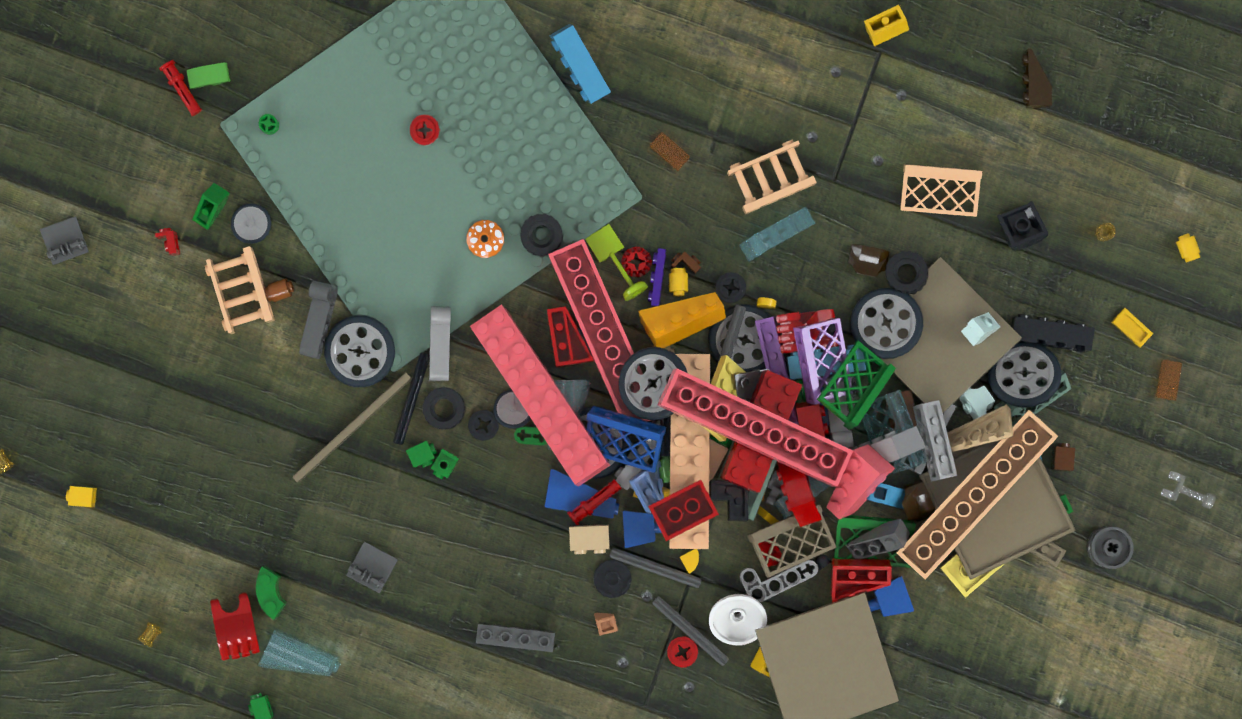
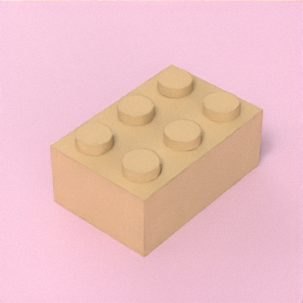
M609 524L569 527L570 551H574V554H586L587 550H594V554L606 553V549L610 548Z

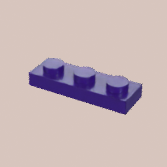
M658 248V253L654 252L653 264H656L655 272L652 271L650 283H654L653 291L649 290L648 302H651L652 307L660 306L666 249Z

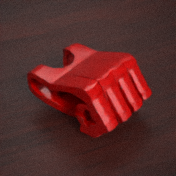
M834 309L777 315V323L781 324L777 326V333H782V335L778 336L779 344L783 343L780 346L781 353L797 352L794 327L806 326L835 318ZM816 328L810 329L811 338L816 340L820 331ZM823 335L819 344L826 348L831 339ZM834 342L831 348L839 345L836 342Z
M242 592L239 594V607L232 613L222 610L218 599H211V610L221 659L228 660L230 659L229 655L232 656V659L240 658L239 653H242V657L250 656L249 651H252V654L259 653L260 649L247 593Z

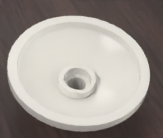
M743 594L729 595L720 599L712 607L709 614V626L714 636L730 645H745L757 639L755 629L767 625V615L763 605L755 598Z

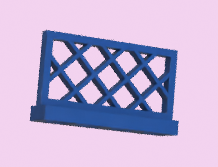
M596 406L591 408L587 413V431L590 435L592 434V438L600 446L599 449L603 450L601 452L606 459L654 473L657 471L662 440L666 432L665 426ZM593 422L599 424L603 430L596 433L592 427ZM612 428L617 429L621 436L614 439L609 430ZM603 433H606L610 439V442L605 445L599 438ZM634 434L639 441L632 444L627 435ZM622 438L629 446L623 450L617 443ZM646 440L657 441L656 447L650 449ZM613 444L618 453L611 454L606 447ZM642 444L647 452L640 455L635 446ZM631 449L636 458L633 460L628 459L625 455L626 451ZM650 455L653 460V466L646 464L642 458Z

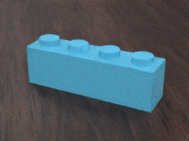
M854 345L847 346L846 355ZM832 347L829 351L836 355L839 347ZM821 349L814 350V357L817 359L823 353ZM857 349L855 352L857 360L864 359L863 352ZM792 352L790 357H786L789 379H802L798 352ZM827 353L822 362L830 366L834 357ZM836 362L835 366L833 367L834 371L838 369V367L841 365V362ZM865 362L857 363L859 372L866 371ZM853 363L848 364L849 372H854ZM820 365L817 370L818 376H824L827 369Z

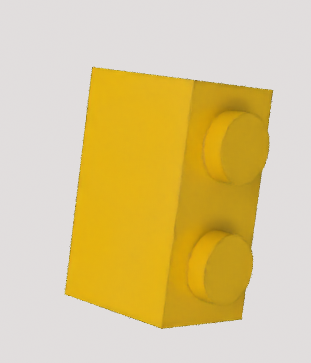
M899 5L864 21L866 31L874 46L909 30L907 19Z

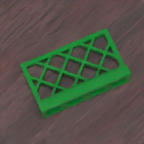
M857 341L817 400L844 422L843 426L850 430L858 426L896 368L891 363L887 365L860 341ZM857 349L863 352L864 359L857 360L855 353ZM865 362L867 373H859L857 363ZM870 362H875L880 366L877 372H871ZM853 363L855 374H847L846 365ZM860 376L868 377L869 384L867 386H861ZM848 377H855L857 387L849 388ZM837 378H843L845 388L837 389ZM851 390H858V400H851ZM845 391L847 401L839 402L838 392ZM833 392L834 403H830L824 398L827 393ZM848 404L849 413L847 416L841 412L840 405Z
M850 515L840 520L837 518L834 559H855L851 558L852 554H849L847 557H838L839 549L847 545L855 536L858 538V534L861 531H871L883 523L897 519ZM901 519L910 532V539L915 532L916 523L914 520ZM841 528H849L853 535L844 540L840 535ZM898 550L893 554L890 551L887 552L890 556L885 560L893 559L895 561H890L891 566L911 568L907 562H898L894 556L897 555ZM875 555L866 558L871 559L874 557L876 560H879Z

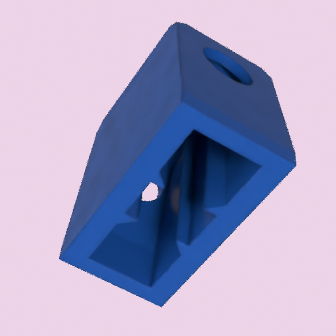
M623 511L625 548L654 542L655 533H662L657 522H654V516L651 513Z
M900 575L891 580L890 586L873 590L875 598L868 601L870 611L873 612L879 609L883 617L914 611L904 580Z

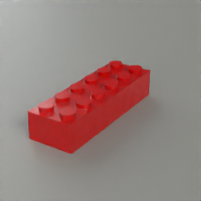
M764 370L761 373L750 403L789 420L802 384L769 370ZM734 441L720 478L754 493H760L773 459Z

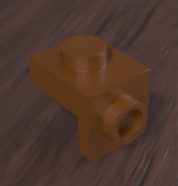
M685 251L682 254L678 252L671 260L673 262L672 268H675L682 261L694 274L701 269L699 266L701 262L694 255L690 257Z

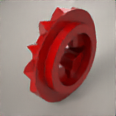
M419 115L412 121L410 135L416 143L429 145L439 138L440 128L438 121L433 116ZM425 124L427 128L432 129V131L426 133V136L424 132L418 131V129L424 128Z
M635 246L623 254L621 264L629 276L642 277L649 272L652 259L647 250ZM635 254H637L639 260L645 261L639 264L638 270H636L635 264L628 263L634 260Z
M683 636L677 637L670 642L667 655L673 665L684 668L696 661L698 648L692 639ZM678 645L682 646L683 649L690 647L686 652L687 659L682 655L675 657L679 652Z

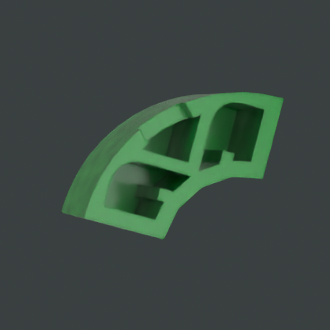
M262 566L256 580V595L263 611L271 619L275 620L287 604L279 592L281 575L266 566Z

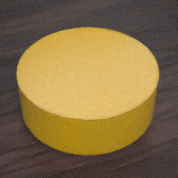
M760 297L757 299V307L775 309L776 300Z

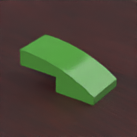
M227 63L206 65L187 70L190 89L230 82Z

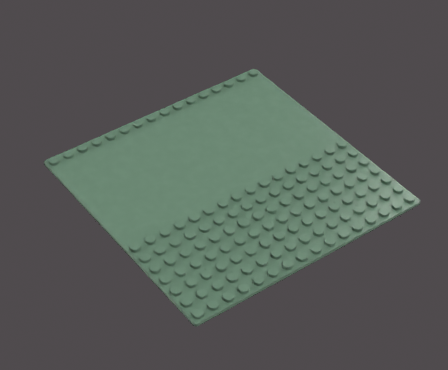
M397 0L220 124L330 284L338 288L337 294L353 316L365 315L375 318L389 330L395 345V359L391 368L393 372L398 371L418 357L421 352L424 353L430 348L431 306L451 307V334L551 264L549 256H534L524 248L521 242V227L530 216L544 213L549 216L551 215L559 222L563 233L561 245L557 249L559 250L582 239L585 240L642 200L639 190L504 0ZM271 114L278 120L279 129L275 134L267 135L259 128L258 122L262 115ZM419 115L433 116L438 121L440 128L439 138L432 144L420 145L410 135V125ZM425 124L424 128L418 129V131L424 132L426 136V133L432 131V129L427 128ZM481 220L495 222L504 234L502 249L490 258H481L474 255L467 245L469 228ZM538 226L533 230L532 238L535 243L543 245L549 242L551 232L545 226ZM487 235L481 237L482 242L488 241ZM361 327V328L363 329V331L365 332V334L367 335V330H366V328ZM373 340L372 344L379 350L382 347L381 340Z

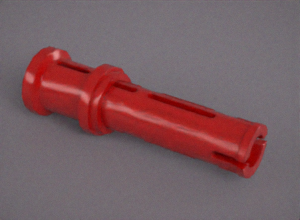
M171 60L162 65L159 70L163 71L169 80L168 84L174 86L191 116H195L202 109L184 83V76L177 70L174 65L175 61Z
M614 479L590 499L581 501L578 507L568 511L567 514L578 526L581 520L588 515L591 516L594 509L622 488Z

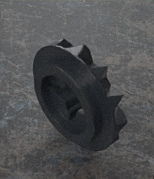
M733 272L725 273L717 280L716 293L721 300L727 303H735L745 295L746 283L739 274ZM734 280V287L739 290H733L730 296H728V289L723 287V285H729Z
M480 410L470 417L468 422L469 432L474 438L486 441L492 439L497 434L499 422L492 412ZM479 418L484 422L491 420L489 425H487L488 433L484 429L476 430L481 425Z

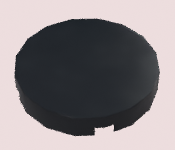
M615 559L606 560L596 568L593 576L597 591L609 598L625 594L630 588L632 581L631 572L623 562Z

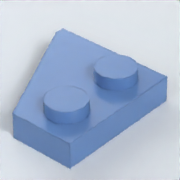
M660 461L655 473L643 470L629 480L646 513H651L648 506L664 498L662 492L663 481L659 475Z

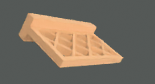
M904 164L900 210L977 217L982 171ZM908 176L916 177L920 182L913 190L907 185ZM930 178L935 179L939 183L932 191L924 184ZM948 180H954L958 185L951 193L943 186ZM968 181L976 182L975 190L971 194H968L962 187ZM923 185L929 194L920 200L914 191ZM942 187L948 195L939 202L933 193ZM961 189L967 197L958 204L952 195ZM912 194L918 203L913 207H905L906 198ZM929 196H932L938 203L932 209L926 208L922 203ZM950 197L956 206L951 210H946L941 204ZM970 199L973 203V212H965L960 205Z

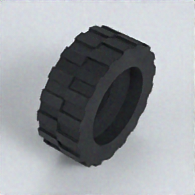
M543 213L530 216L528 220H525L521 227L520 237L524 248L534 256L544 257L557 251L561 245L563 233L559 222L551 215ZM545 226L550 230L551 238L549 242L543 245L534 242L532 232L536 227Z
M911 251L896 253L894 257L889 259L885 270L889 286L898 292L901 291L909 295L916 294L919 290L921 291L923 286L926 285L929 276L924 258L920 257L918 253ZM904 264L914 266L917 271L916 277L910 282L901 281L898 277V269Z
M436 388L428 393L424 399L422 407L425 419L431 426L437 429L447 430L453 428L462 421L465 415V402L463 398L451 388ZM441 399H447L453 404V413L447 418H441L435 413V404Z

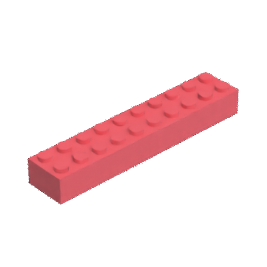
M584 239L548 254L617 413L647 422L650 421L634 415L621 399L619 392L620 372L625 362L634 352ZM638 365L637 372L641 375L643 373L640 366ZM638 382L632 383V392L636 393L640 390ZM647 396L643 399V405L646 408L650 407L652 399Z
M501 304L470 326L573 483L579 487L610 466L507 309Z
M673 369L657 404L664 409L832 487H838L853 453V450L679 369Z

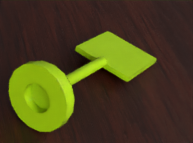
M610 224L585 239L600 263L609 257L612 258L629 285V288L623 293L625 301L637 297L648 288L644 281L633 284L615 256V253L623 249L624 246Z

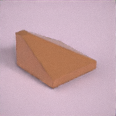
M594 613L600 636L618 631L614 614Z

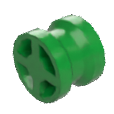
M265 114L259 119V128L265 134L273 135L278 131L279 122L273 115Z

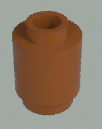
M285 278L268 284L264 291L269 302H277L291 297L294 287L292 282L287 281Z

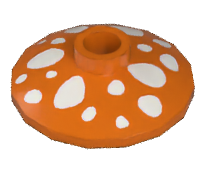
M481 220L469 228L467 245L474 255L481 258H490L495 256L503 247L504 234L495 222ZM483 235L488 236L487 242H482L481 237Z

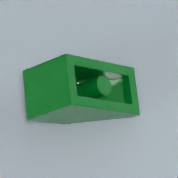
M213 183L202 194L192 220L208 230L224 208L230 193L216 183Z

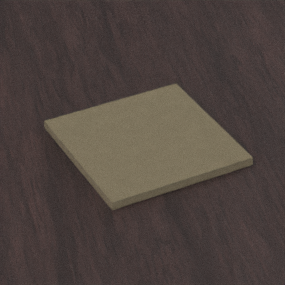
M940 257L928 268L929 276L923 289L919 290L916 294H910L919 305L923 315L924 326L918 343L903 356L893 359H880L887 365L891 363L896 368L893 373L923 403L939 400L942 413H944L1011 350L1022 337ZM892 302L886 309L893 308L894 303ZM902 310L899 313V317L902 320H907L910 317V313L907 310ZM989 312L1000 325V328L988 336L982 343L973 346L961 331L972 318ZM882 314L884 318V323L882 324V326L886 325L892 333L890 329V323L892 321H888L887 319H885L884 315ZM869 326L864 329L866 336L870 337L875 333L873 327ZM900 329L897 335L899 338L905 339L908 337V331ZM883 337L880 340V344L883 347H888L891 344V340L888 337Z
M1000 440L986 443L954 458L958 476L931 482L928 471L919 475L935 509L947 499ZM1040 457L955 547L970 580L1076 531Z
M865 592L755 629L783 719H850L899 701Z

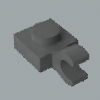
M776 470L767 486L771 491L765 502L770 505L774 504L778 494L784 496L781 489L783 480H779Z

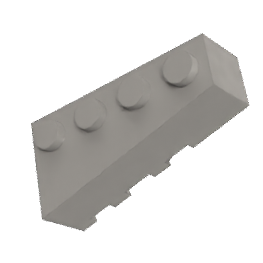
M917 426L898 434L895 431L885 434V439L882 436L871 440L873 444L868 441L859 445V447L869 444L889 463L926 448ZM855 446L853 448H850V450L857 449L858 447Z

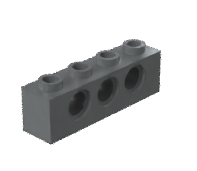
M478 623L476 636L477 644L553 652L555 631Z

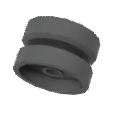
M1103 526L1090 534L1086 550L1094 564L1102 568L1117 569L1130 561L1134 545L1131 537L1125 530L1119 527ZM1108 544H1111L1112 549L1110 551L1107 550V548L1109 547Z

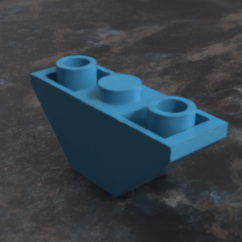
M880 483L873 494L867 497V500L903 509L901 503L905 497V490Z

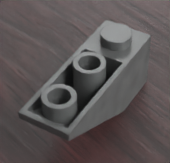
M897 519L883 523L849 542L846 546L855 559H862L904 548L910 532L903 521Z

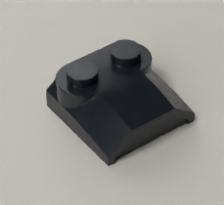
M1033 201L997 215L1008 240V245L1012 250H1022L1041 242L1048 236V231Z

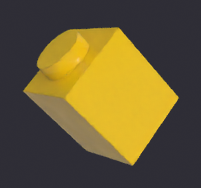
M70 486L66 492V501H68L70 506L95 507L97 488Z

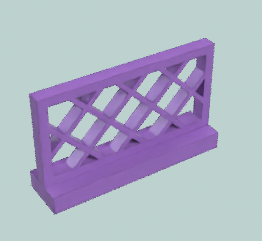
M840 318L793 328L807 403H820L817 400L821 394L820 389L823 384L827 385L826 379L829 374L836 372L833 370L836 362L842 363L847 356ZM835 323L836 331L831 336L826 330L830 324ZM816 328L820 331L816 340L811 338L810 329ZM823 335L831 339L826 348L819 344ZM834 342L839 345V351L836 355L829 351ZM817 346L824 350L819 359L814 357V350ZM827 353L834 357L830 366L822 362ZM847 364V365H846V372H847V374H850V372H849V366H848V364ZM820 365L827 369L823 378L817 374ZM848 377L849 388L852 387L851 377ZM843 378L836 379V386L839 384L841 379L843 380ZM845 391L838 392V397L846 395ZM829 392L824 398L826 400L833 399V392Z

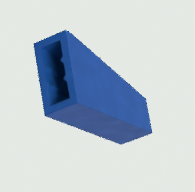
M551 469L545 507L572 511L580 505L581 501H587L598 490L584 483L578 487L569 476ZM610 497L594 509L592 515L613 518L614 515H618L619 504L616 503L615 498Z

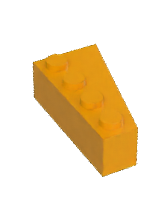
M716 292L638 311L643 328L654 346L666 348L726 319L724 305Z

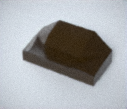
M852 244L848 263L853 266L858 274L877 277L880 272L886 270L890 252L879 248Z
M921 479L903 487L905 497L901 504L908 521H921L930 517L935 512L929 493Z

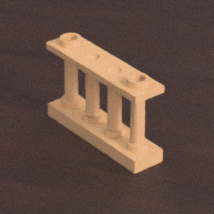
M787 141L782 144L783 147L745 164L741 165L738 162L730 166L731 170H728L727 174L728 176L735 174L746 199V205L742 207L745 215L817 183L814 176L809 177L805 174L794 148L800 145L799 141ZM788 152L799 177L797 179L798 182L793 185L790 182L788 183L777 158V155ZM770 159L781 184V190L776 192L770 189L759 164ZM753 167L763 190V197L758 200L755 197L753 198L742 173V170Z
M250 246L243 248L244 253L240 257L215 265L213 260H206L205 270L207 276L212 278L224 317L222 325L229 334L235 333L234 326L259 318L265 319L267 323L275 321L270 302L264 291L265 286L254 250ZM240 264H248L250 272H247V275L219 283L216 272ZM247 282L254 284L255 290H253V293L225 301L222 290ZM253 300L259 301L261 308L258 311L234 319L230 318L228 308Z

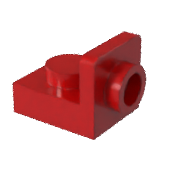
M164 228L159 230L160 233H155V238L167 239L164 241V246L169 255H180L177 232L171 231V228Z

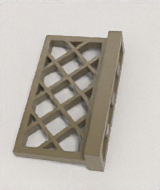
M820 504L816 505L822 518L819 531L809 528L811 524L802 526L801 528L805 529L802 539L793 536L795 527L799 526L794 515L747 535L749 542L753 544L767 578L836 548L822 515L823 510ZM808 530L817 534L814 544L805 541ZM779 534L788 536L785 546L775 543ZM820 536L827 538L830 546L826 548L817 546ZM791 538L800 541L797 551L788 548ZM765 541L771 544L768 554L761 552L759 543ZM803 543L813 547L808 556L800 553ZM774 545L783 549L780 559L771 556ZM786 551L796 554L792 563L783 561ZM769 558L779 562L776 570L771 572L767 566Z

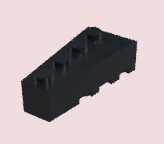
M1018 314V317L1012 318L1011 327L1022 337L1019 342L1024 341L1083 353L1092 351L1095 332L1093 327H1086L1085 324L1075 323V325L1067 324V321L1061 320L1050 322L1048 318L1037 317V320L1029 319L1030 316L1025 314Z

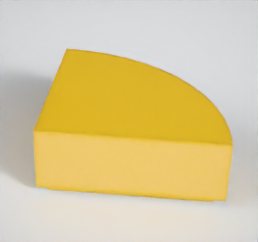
M759 506L757 514L771 525L779 522Z
M693 549L680 557L689 574L695 570L699 562L697 549Z

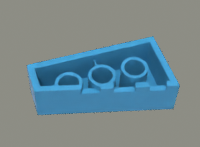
M568 24L549 35L555 51H559L562 56L560 59L565 68L570 69L572 81L575 85L578 84L582 90L580 94L585 102L588 100L592 104L611 92L573 25Z

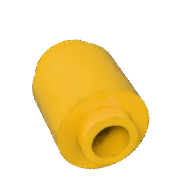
M1188 233L1178 237L1179 241L1176 244L1182 259H1185L1186 263L1200 258V249L1194 235L1190 237Z
M673 268L669 274V293H673V296L676 297L684 296V293L688 292V273H686L685 268Z

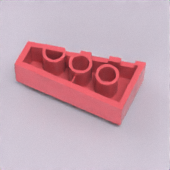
M869 444L854 449L839 485L835 488L826 508L839 520L854 514L867 500V497L873 494L876 487L895 468Z

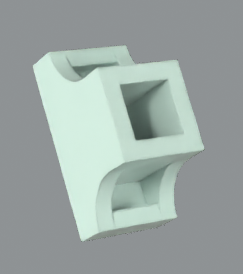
M988 312L972 318L961 332L975 346L996 332L1000 325Z
M985 386L978 389L969 388L959 398L963 404L964 411L970 414L973 420L985 415L986 411L992 409L995 402Z

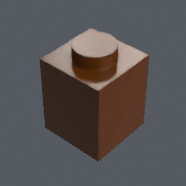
M1058 443V446H1053L1051 469L1074 471L1075 448H1071L1068 443Z

